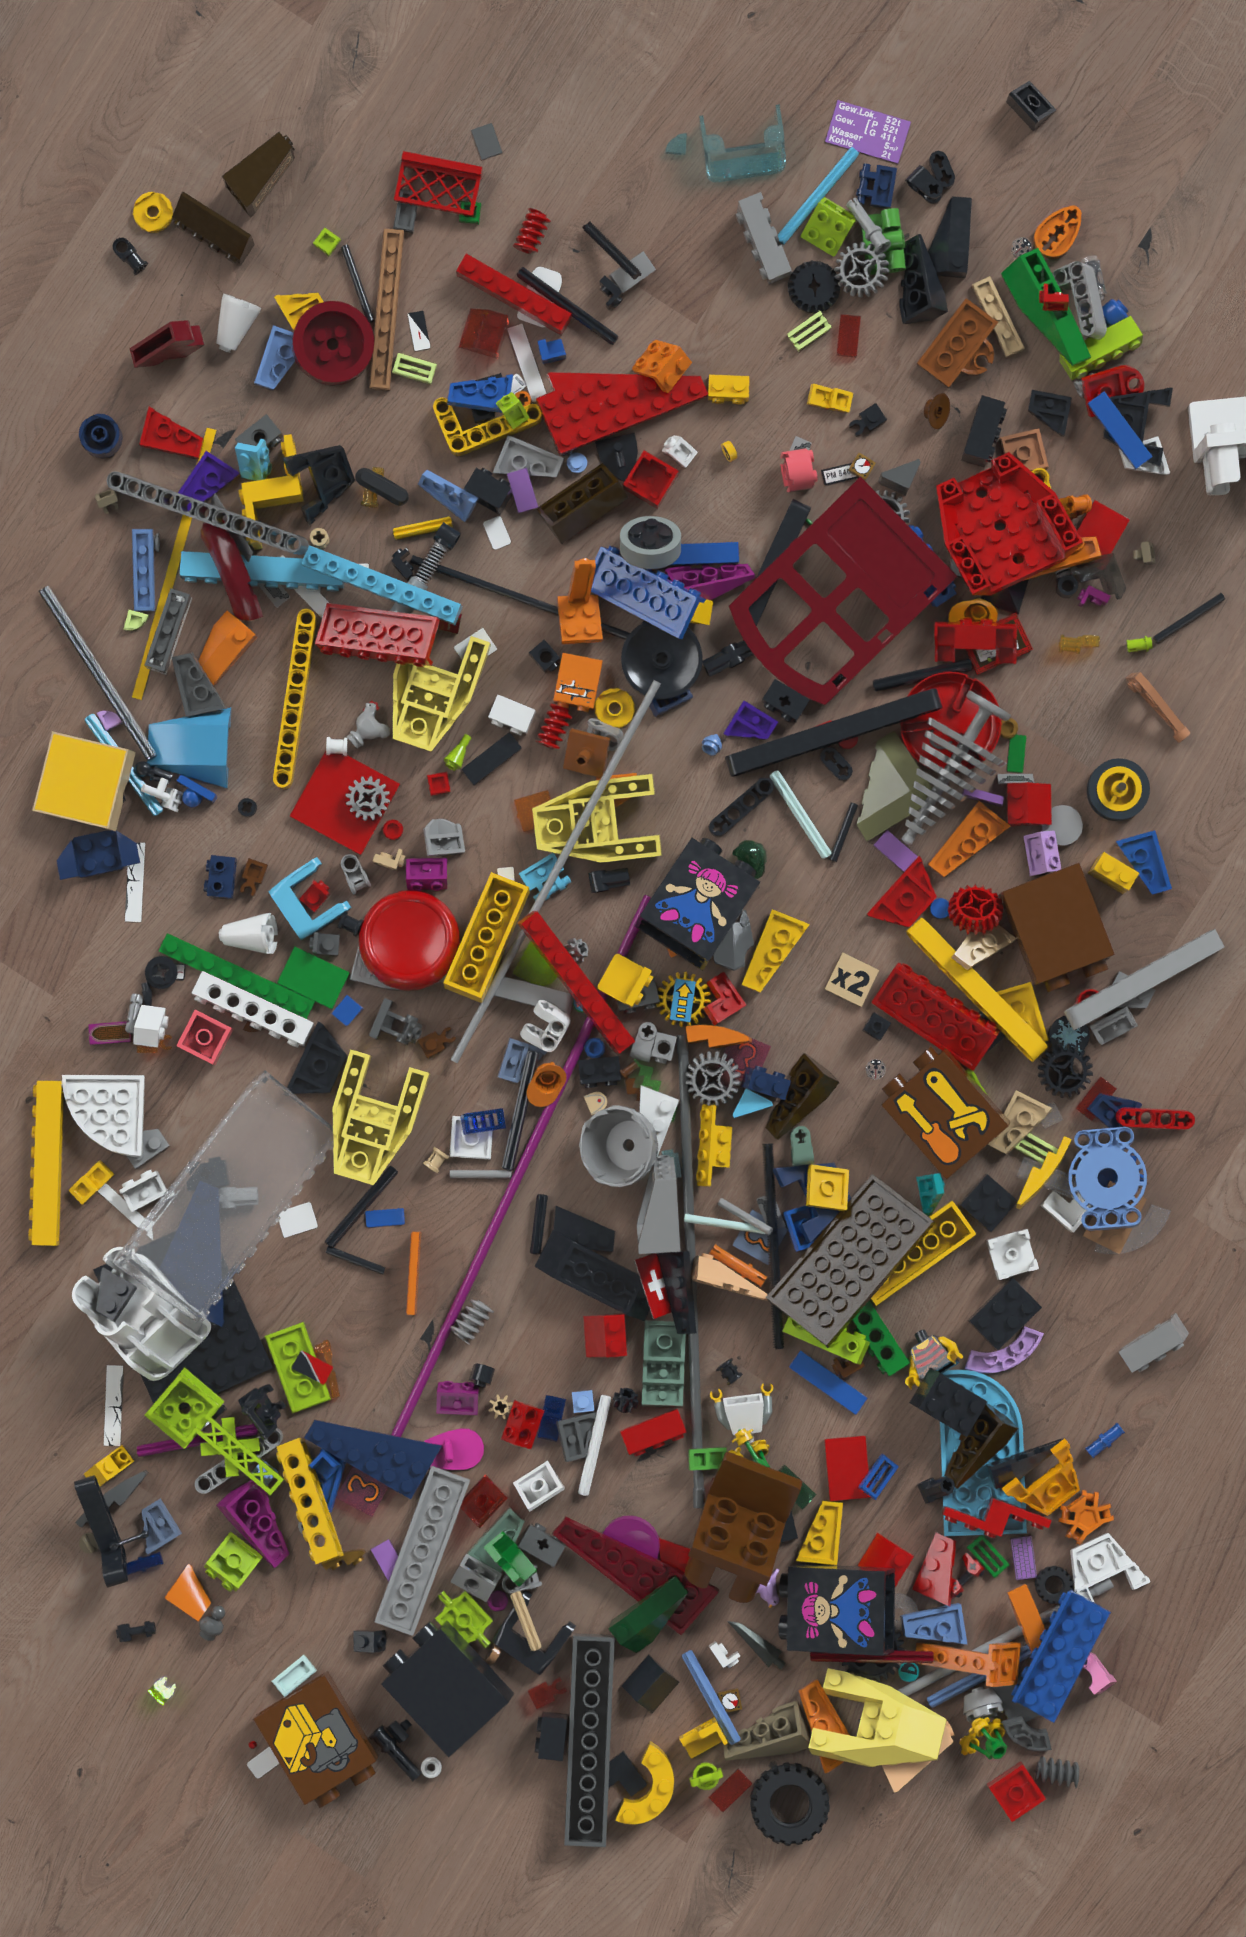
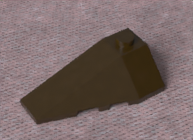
M806 1053L802 1054L789 1073L791 1083L786 1099H781L780 1103L775 1105L765 1127L777 1140L823 1103L840 1083L830 1071Z
M987 1403L968 1436L960 1435V1445L958 1450L953 1453L944 1476L953 1479L954 1487L958 1489L1007 1445L1018 1428L1007 1416Z

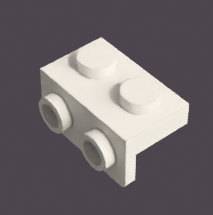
M148 1170L140 1175L141 1179L135 1182L131 1179L122 1184L123 1188L119 1191L131 1212L169 1193L158 1171L152 1173L151 1170Z

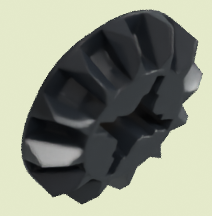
M164 956L151 959L145 968L147 982L157 989L170 987L175 983L178 976L175 963L170 958ZM158 964L163 970L169 969L165 973V981L161 976H153L159 972Z

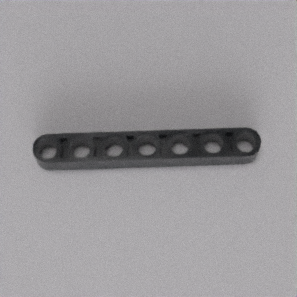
M795 499L791 501L757 577L790 546V543L798 538L811 510L810 506ZM778 579L749 607V612L756 626Z

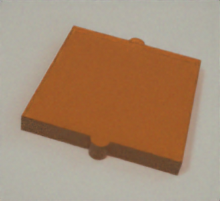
M548 790L514 800L518 812L517 818L520 819L523 832L535 829L532 808L551 800Z

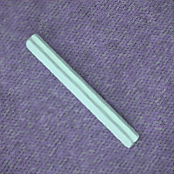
M778 770L770 774V779L821 858L826 859L832 854L781 773Z

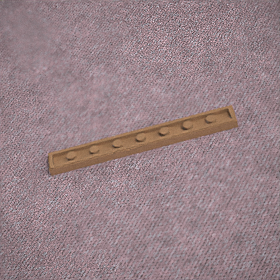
M384 229L374 350L369 386L372 390L390 391L404 230Z

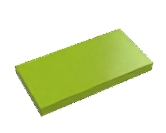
M304 1322L265 1336L292 1414L331 1400L326 1383L323 1385L292 1369L301 1350L316 1357Z

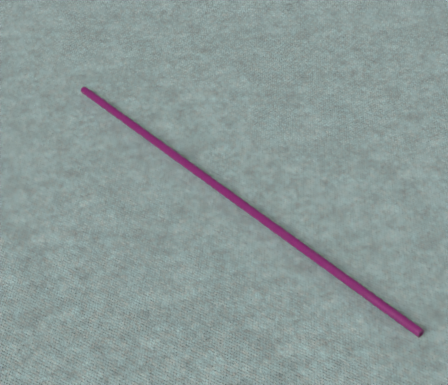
M644 895L617 954L627 957L639 931L634 926L651 897ZM599 990V994L606 1002L608 995ZM588 1016L563 1067L566 1073V1082L556 1100L544 1107L391 1435L401 1437L452 1330L450 1327L454 1325L594 1027Z

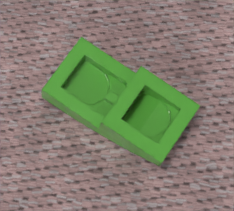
M726 1447L689 1449V1470L718 1469L724 1454L727 1452Z

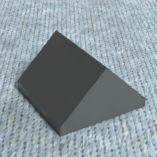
M920 459L882 472L878 480L879 483L906 496L920 466Z

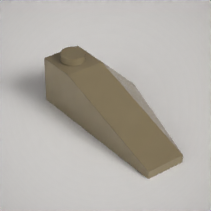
M798 1701L778 1706L766 1718L762 1719L761 1717L756 1720L757 1723L748 1729L743 1728L738 1732L741 1738L739 1742L730 1745L729 1742L725 1746L723 1744L726 1761L791 1754L807 1749L810 1743L809 1732Z

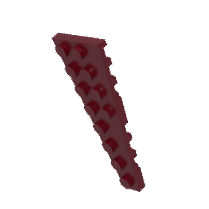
M566 1516L552 1532V1535L637 1601H640L674 1576H677L689 1592L666 1624L680 1635L685 1632L719 1593V1589L711 1584H708L706 1588L693 1585L686 1578L685 1572Z

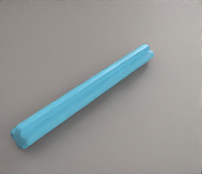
M851 147L780 231L778 238L781 244L784 245L817 204L859 155L855 148Z
M90 714L85 718L86 724L100 743L118 747L95 714ZM132 766L128 782L152 815H159L163 811L162 806L154 796L141 792V788L145 783L135 773V769Z

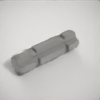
M140 994L131 995L130 1002L132 1004L129 1005L127 1021L129 1022L126 1023L125 1028L128 1033L134 1034V1026L143 1001V996Z

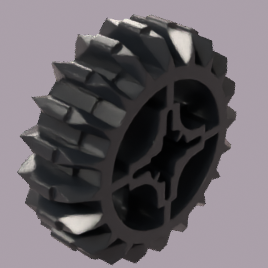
M1059 1043L1058 1050L1051 1046V1054L1047 1050L1044 1052L1048 1057L1047 1059L1040 1057V1061L1044 1065H1038L1037 1068L1042 1070V1072L1038 1073V1077L1044 1078L1040 1083L1041 1085L1047 1084L1045 1087L1047 1092L1053 1088V1096L1057 1095L1058 1091H1060L1061 1098H1064L1065 1092L1071 1098L1072 1091H1075L1077 1095L1080 1094L1079 1087L1086 1090L1084 1082L1090 1084L1091 1080L1086 1076H1093V1072L1087 1069H1091L1093 1064L1087 1063L1090 1057L1089 1055L1084 1056V1049L1078 1052V1045H1075L1071 1050L1070 1043L1066 1044V1048H1063L1062 1043ZM1069 1055L1063 1062L1054 1061L1059 1056ZM1075 1058L1081 1062V1074L1073 1069ZM1069 1065L1068 1069L1071 1072H1065L1063 1074L1060 1069H1065ZM1049 1067L1058 1072L1056 1083L1049 1077ZM1067 1079H1077V1081L1070 1085H1062Z

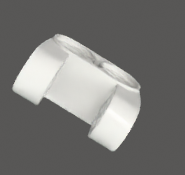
M539 1000L534 1008V1013L549 1023L544 1031L533 1024L527 1023L522 1028L520 1035L532 1045L546 1052H552L557 1048L564 1036L571 1019L566 1012L545 1000ZM547 1037L552 1038L554 1042L549 1041Z

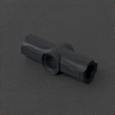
M742 640L724 647L720 650L721 652L703 660L702 664L709 677L727 668L731 669L738 666L754 654L746 642Z

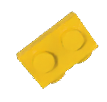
M615 954L598 984V989L633 1008L634 1004L639 1005L644 996L641 994L644 986L648 988L653 979V976H651L652 970L642 967L620 954Z

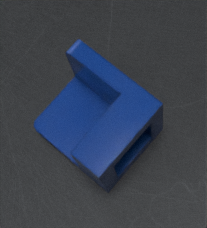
M546 339L538 341L543 364L566 359V352L564 351L561 339L546 342Z
M346 995L331 1014L345 1026H348L364 1008Z
M322 1451L309 1465L311 1469H316L326 1480H329L342 1466L327 1451Z

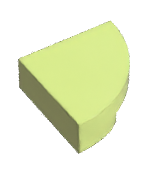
M129 610L124 630L133 631L141 628L147 622L149 615Z

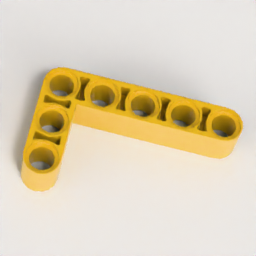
M438 398L433 404L435 416L449 450L455 456H463L507 438L508 435L511 436L538 425L542 420L539 406L529 404L524 406L527 414L534 410L538 412V417L536 419L529 418L515 429H512L505 416L502 415L462 431L453 407L447 405L448 399ZM441 404L448 406V410L444 413H440L437 410ZM448 423H454L456 428L453 431H447L445 426ZM493 426H499L501 432L495 435L490 432V429ZM474 434L482 435V440L479 442L471 440ZM456 441H461L464 444L460 450H455L452 446Z

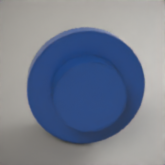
M591 1038L585 1044V1052L591 1058H599L605 1052V1045L601 1039Z

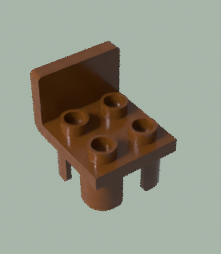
M726 1452L708 1490L689 1551V1559L685 1567V1576L688 1581L697 1587L706 1588L717 1567L737 1575L729 1592V1598L739 1603L751 1602L760 1584L767 1586L771 1578L785 1523L800 1493L802 1481L736 1454Z

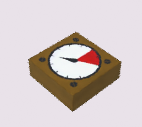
M858 453L848 471L866 480L876 462Z
M738 1688L718 1692L719 1700L726 1712L742 1710Z

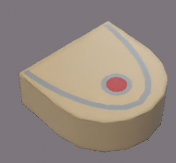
M593 1092L584 1096L591 1115L605 1109L607 1106V1098L601 1092Z

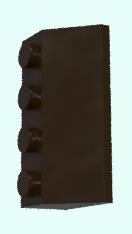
M182 192L172 215L175 222L174 225L182 231L186 229L192 233L191 236L199 242L204 240L209 243L208 247L217 253L219 251L226 254L225 258L234 264L238 262L242 265L255 245L251 234L187 193Z
M601 463L537 507L536 510L554 536L563 544L581 530L586 529L594 521L605 516L610 510L621 505L628 499V496L617 478Z

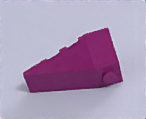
M723 564L721 568H713L710 565H703V568H691V565H681L664 569L670 581L673 582L675 579L684 583V588L688 590L692 588L701 592L700 596L706 600H712L755 578V574L748 564Z
M250 1480L232 1490L216 1506L273 1568H276L289 1555V1551L283 1535L278 1529L275 1514L272 1512L268 1502L267 1493L253 1480Z

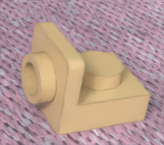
M398 849L395 860L392 859V855L381 852L380 855L375 854L373 863L397 871L398 867L403 866L406 856L403 855L402 849Z

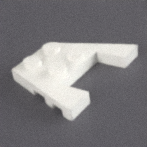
M1105 1533L1070 1550L1074 1591L1092 1602L1094 1600L1088 1587L1122 1571L1125 1572L1132 1590L1150 1583V1579L1140 1571L1136 1563L1132 1562L1125 1554L1126 1552L1109 1533Z

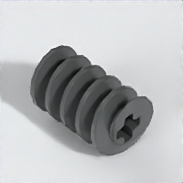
M1041 1756L1036 1766L1035 1782H1037L1039 1777L1042 1778V1783H1045L1047 1778H1049L1050 1784L1053 1785L1055 1779H1057L1059 1786L1062 1785L1063 1781H1066V1785L1069 1788L1071 1783L1074 1782L1076 1789L1079 1782L1078 1763L1073 1762L1072 1766H1070V1761L1066 1760L1062 1765L1061 1759H1057L1054 1764L1053 1758H1049L1046 1763L1045 1757Z

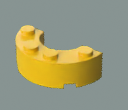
M649 1741L644 1752L641 1764L646 1766L652 1774V1787L646 1795L639 1799L631 1800L624 1798L615 1816V1821L625 1824L648 1822L657 1817L666 1808L672 1797L674 1774L671 1763L664 1751L651 1741Z

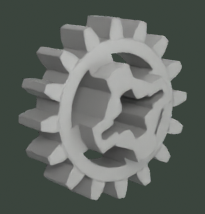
M372 776L369 777L368 781L361 777L360 783L354 780L355 787L349 786L348 789L351 791V794H346V797L350 799V801L346 802V805L352 806L350 812L356 811V818L363 815L364 821H367L368 816L375 820L376 814L382 817L380 811H387L388 809L384 805L385 803H390V800L386 799V796L390 795L389 791H383L386 785L380 786V779L373 782ZM371 785L376 788L369 790L365 789L363 786ZM358 791L360 794L359 800L355 803L354 798ZM381 794L382 800L380 805L378 806L376 804L377 797H379ZM364 795H373L371 797L372 802H363L365 800ZM364 807H366V808H371L372 811H371V812H364V811H361L360 809H363Z

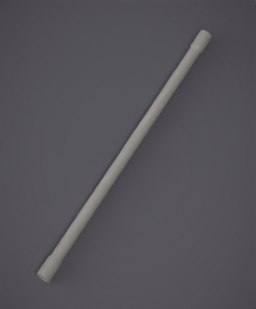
M1107 1578L1088 1589L1093 1598L1114 1588L1110 1578ZM1060 1604L1039 1614L1043 1624L1049 1621L1054 1611H1058ZM1018 1625L972 1651L988 1653L989 1644L1011 1642L1023 1635L1022 1630ZM938 1668L897 1691L910 1696L956 1670Z

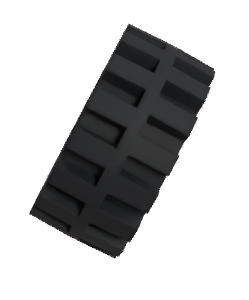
M1048 1566L1041 1570L1036 1577L1035 1589L1042 1600L1050 1604H1059L1058 1601L1061 1595L1073 1590L1071 1576L1063 1568ZM1052 1576H1057L1062 1581V1589L1055 1594L1049 1593L1045 1587L1047 1579Z

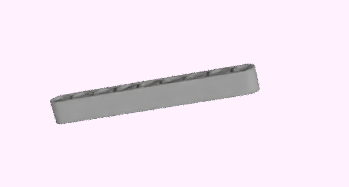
M1216 929L1210 930L1064 1011V1014L1072 1029H1078L1214 954L1225 946Z

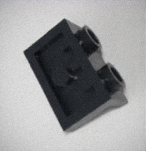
M619 1056L578 1060L580 1084H585V1088L597 1087V1083L605 1082V1086L618 1085L617 1081H621Z

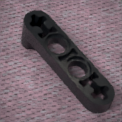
M760 778L710 822V833L719 837L728 832L771 795L774 788L773 781L770 778ZM760 783H768L769 791H761ZM755 789L762 798L759 800L757 795L751 790ZM747 795L753 796L755 799L754 805L746 806L743 803V798ZM732 808L737 809L740 814L735 820L728 817V811ZM724 815L725 819L729 823H731V825L728 826L727 823H725L722 826V832L718 830L715 832L713 830L715 827L714 823L716 822L717 824H720L724 820L720 817Z

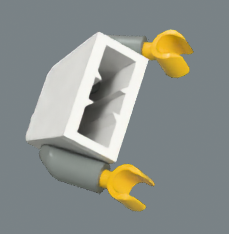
M763 1383L760 1387L762 1393L723 1398V1402H721L723 1393L720 1389H718L720 1393L718 1398H713L711 1391L710 1397L715 1401L714 1408L718 1421L727 1430H731L734 1436L739 1429L745 1428L746 1431L753 1429V1432H751L753 1439L749 1443L754 1442L753 1433H760L762 1426L767 1424L772 1414V1397L770 1393L773 1391V1385L770 1383V1391L767 1392L763 1389Z

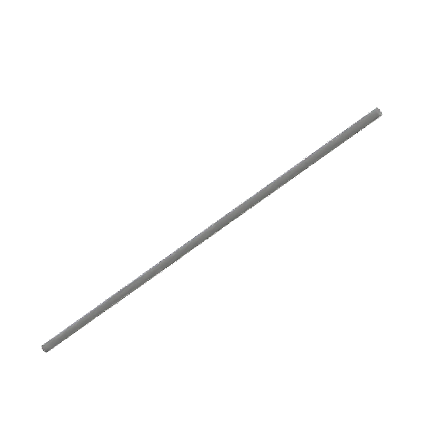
M653 680L529 913L532 911L539 912L661 683ZM522 929L519 930L488 989L483 1003H480L450 1060L453 1062H459L526 937Z

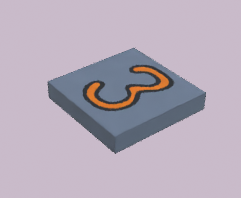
M751 1210V1216L765 1223L760 1213ZM785 1227L778 1229L779 1245L788 1230ZM740 1231L733 1246L769 1265L768 1262L770 1261L768 1260L770 1258L768 1257L770 1256L768 1254L770 1253H768V1249L770 1248H768L769 1243H767L769 1241L767 1236L769 1235L766 1233Z

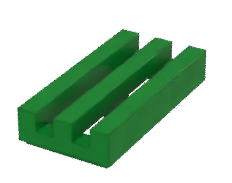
M979 1535L977 1539L967 1546L970 1552L994 1578L1010 1565L984 1535ZM981 1540L1003 1563L1001 1567L979 1543ZM975 1546H977L981 1550V1552L989 1559V1561L997 1568L996 1572H994L988 1566V1564L980 1557V1555L973 1549Z

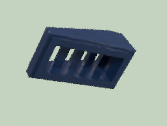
M688 690L683 694V698L681 696L676 697L677 701L668 699V705H666L664 700H658L662 708L659 707L656 699H653L649 707L653 715L657 717L692 699L693 695Z

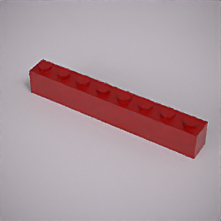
M532 911L517 924L612 1050L620 1054L635 1042L633 1037L538 911Z

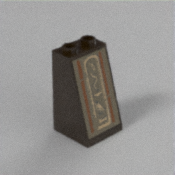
M280 132L276 133L222 175L225 187L250 218L256 213L295 159L293 153L295 149L292 146V141L287 135L282 136Z

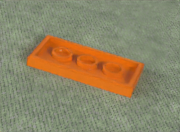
M415 1231L411 1233L407 1315L417 1314L421 1232Z

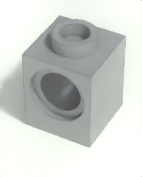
M657 1032L651 1057H655V1062L666 1064L667 1061L672 1060L676 1036ZM659 1044H668L669 1052L667 1054H660L658 1052Z

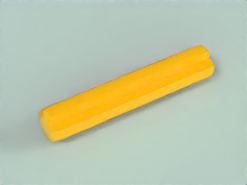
M448 516L393 529L394 538L402 539L438 531L443 523L453 527L452 519Z

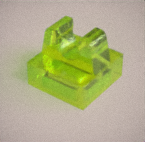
M167 1677L158 1680L148 1690L161 1705L173 1695L172 1693L176 1689L175 1685L171 1688L165 1687L164 1683L167 1681Z

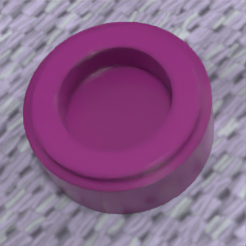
M501 1590L493 1591L487 1600L488 1606L493 1611L504 1610L508 1604L506 1593Z

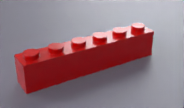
M467 253L456 270L457 277L560 336L563 335L572 319L570 312Z

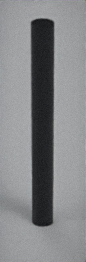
M344 245L341 247L364 316L371 323L375 320L349 245Z
M1222 593L1216 595L1153 636L1156 643H1159L1224 601V595Z

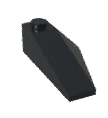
M952 196L928 250L938 276L966 278L972 198Z
M1064 1438L986 1464L994 1488H1000V1491H1003L1002 1488L1015 1477L1018 1480L1051 1456L1053 1453L1050 1449Z

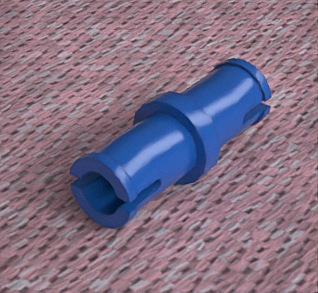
M1116 1423L1107 1432L1098 1435L1099 1438L1085 1449L1094 1459L1106 1447L1110 1448L1112 1446L1111 1443L1125 1432Z

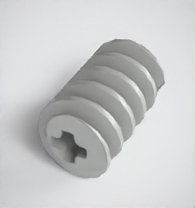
M471 1299L470 1302L473 1307H465L468 1314H460L463 1321L456 1319L458 1328L450 1327L455 1335L469 1345L470 1343L467 1338L475 1339L472 1332H480L477 1325H485L482 1318L489 1320L486 1312L494 1313L492 1309L479 1300Z

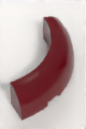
M204 522L201 528V538L222 579L234 616L244 621L262 618L263 614L258 598L249 583L251 582L250 576L234 539L230 537L225 529Z

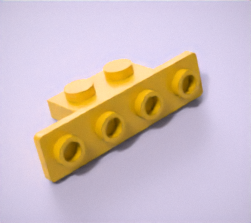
M703 1104L700 1112L701 1128L699 1131L700 1143L697 1154L698 1171L696 1173L697 1186L710 1187L712 1166L730 1168L732 1127L715 1125L716 1105L710 1104L708 1106Z

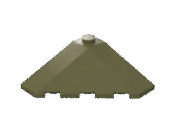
M895 731L876 742L875 749H877L875 760L871 763L868 775L870 780L868 788L864 791L861 803L863 805L861 817H858L856 824L866 842L911 816L908 813L909 807L916 811L921 809L922 806L911 800L912 794L924 801L928 796L913 787L914 781L930 790L932 789L928 781L916 775L917 768L919 767Z

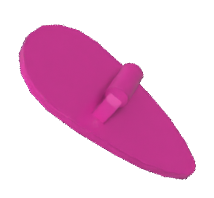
M460 1428L447 1431L424 1441L442 1445L431 1464L440 1469L464 1470L472 1468L480 1462L484 1454L482 1438L471 1429Z

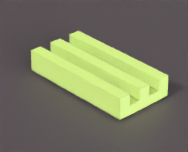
M819 311L790 331L787 336L799 352L832 327L828 324L826 318L823 317L821 311ZM818 318L820 319L819 322H817L812 327L804 331L802 334H800L796 338L793 337L795 334H797L802 329L810 325L812 322H814ZM822 324L825 326L800 345L797 343Z
M398 353L392 373L431 385L437 364ZM402 359L415 364L426 366L431 368V370L428 371L411 365H407L401 363L400 360ZM398 367L428 375L429 377L426 378L399 370Z
M1030 1133L1027 1135L1028 1138L1053 1151L1052 1153L1057 1154L1058 1149ZM1024 1139L1020 1142L1045 1157L1048 1154ZM1020 1143L1015 1147L1016 1150L1039 1163H1044L1045 1160L1020 1147Z

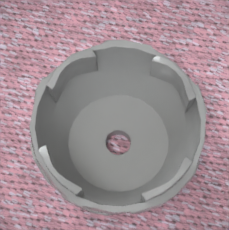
M612 1105L609 1108L596 1112L584 1123L579 1148L583 1164L595 1181L609 1186L625 1187L640 1181L652 1169L658 1154V1141L653 1125L643 1114L626 1106ZM629 1139L634 1142L632 1151H629L626 1147Z

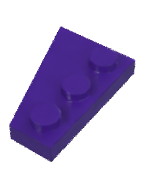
M206 451L178 493L205 502L239 476L240 473ZM191 502L187 505V510H188V511H189V510L191 509V507H192Z

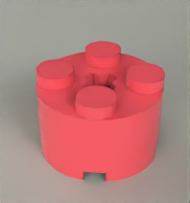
M804 448L781 452L780 459L784 458V464H780L784 486H789L786 491L794 492L812 489L814 482H817V472L813 470L811 463L814 462L812 450Z

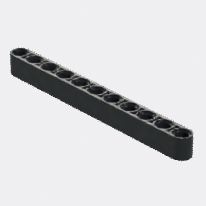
M933 688L730 754L725 757L730 776L735 777L938 711L943 707L937 688Z

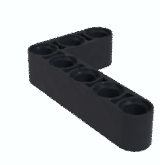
M93 1475L74 1481L77 1496L101 1552L102 1574L107 1588L128 1582L127 1558L124 1546H118L115 1551L109 1548L111 1542H120L121 1538L96 1476Z

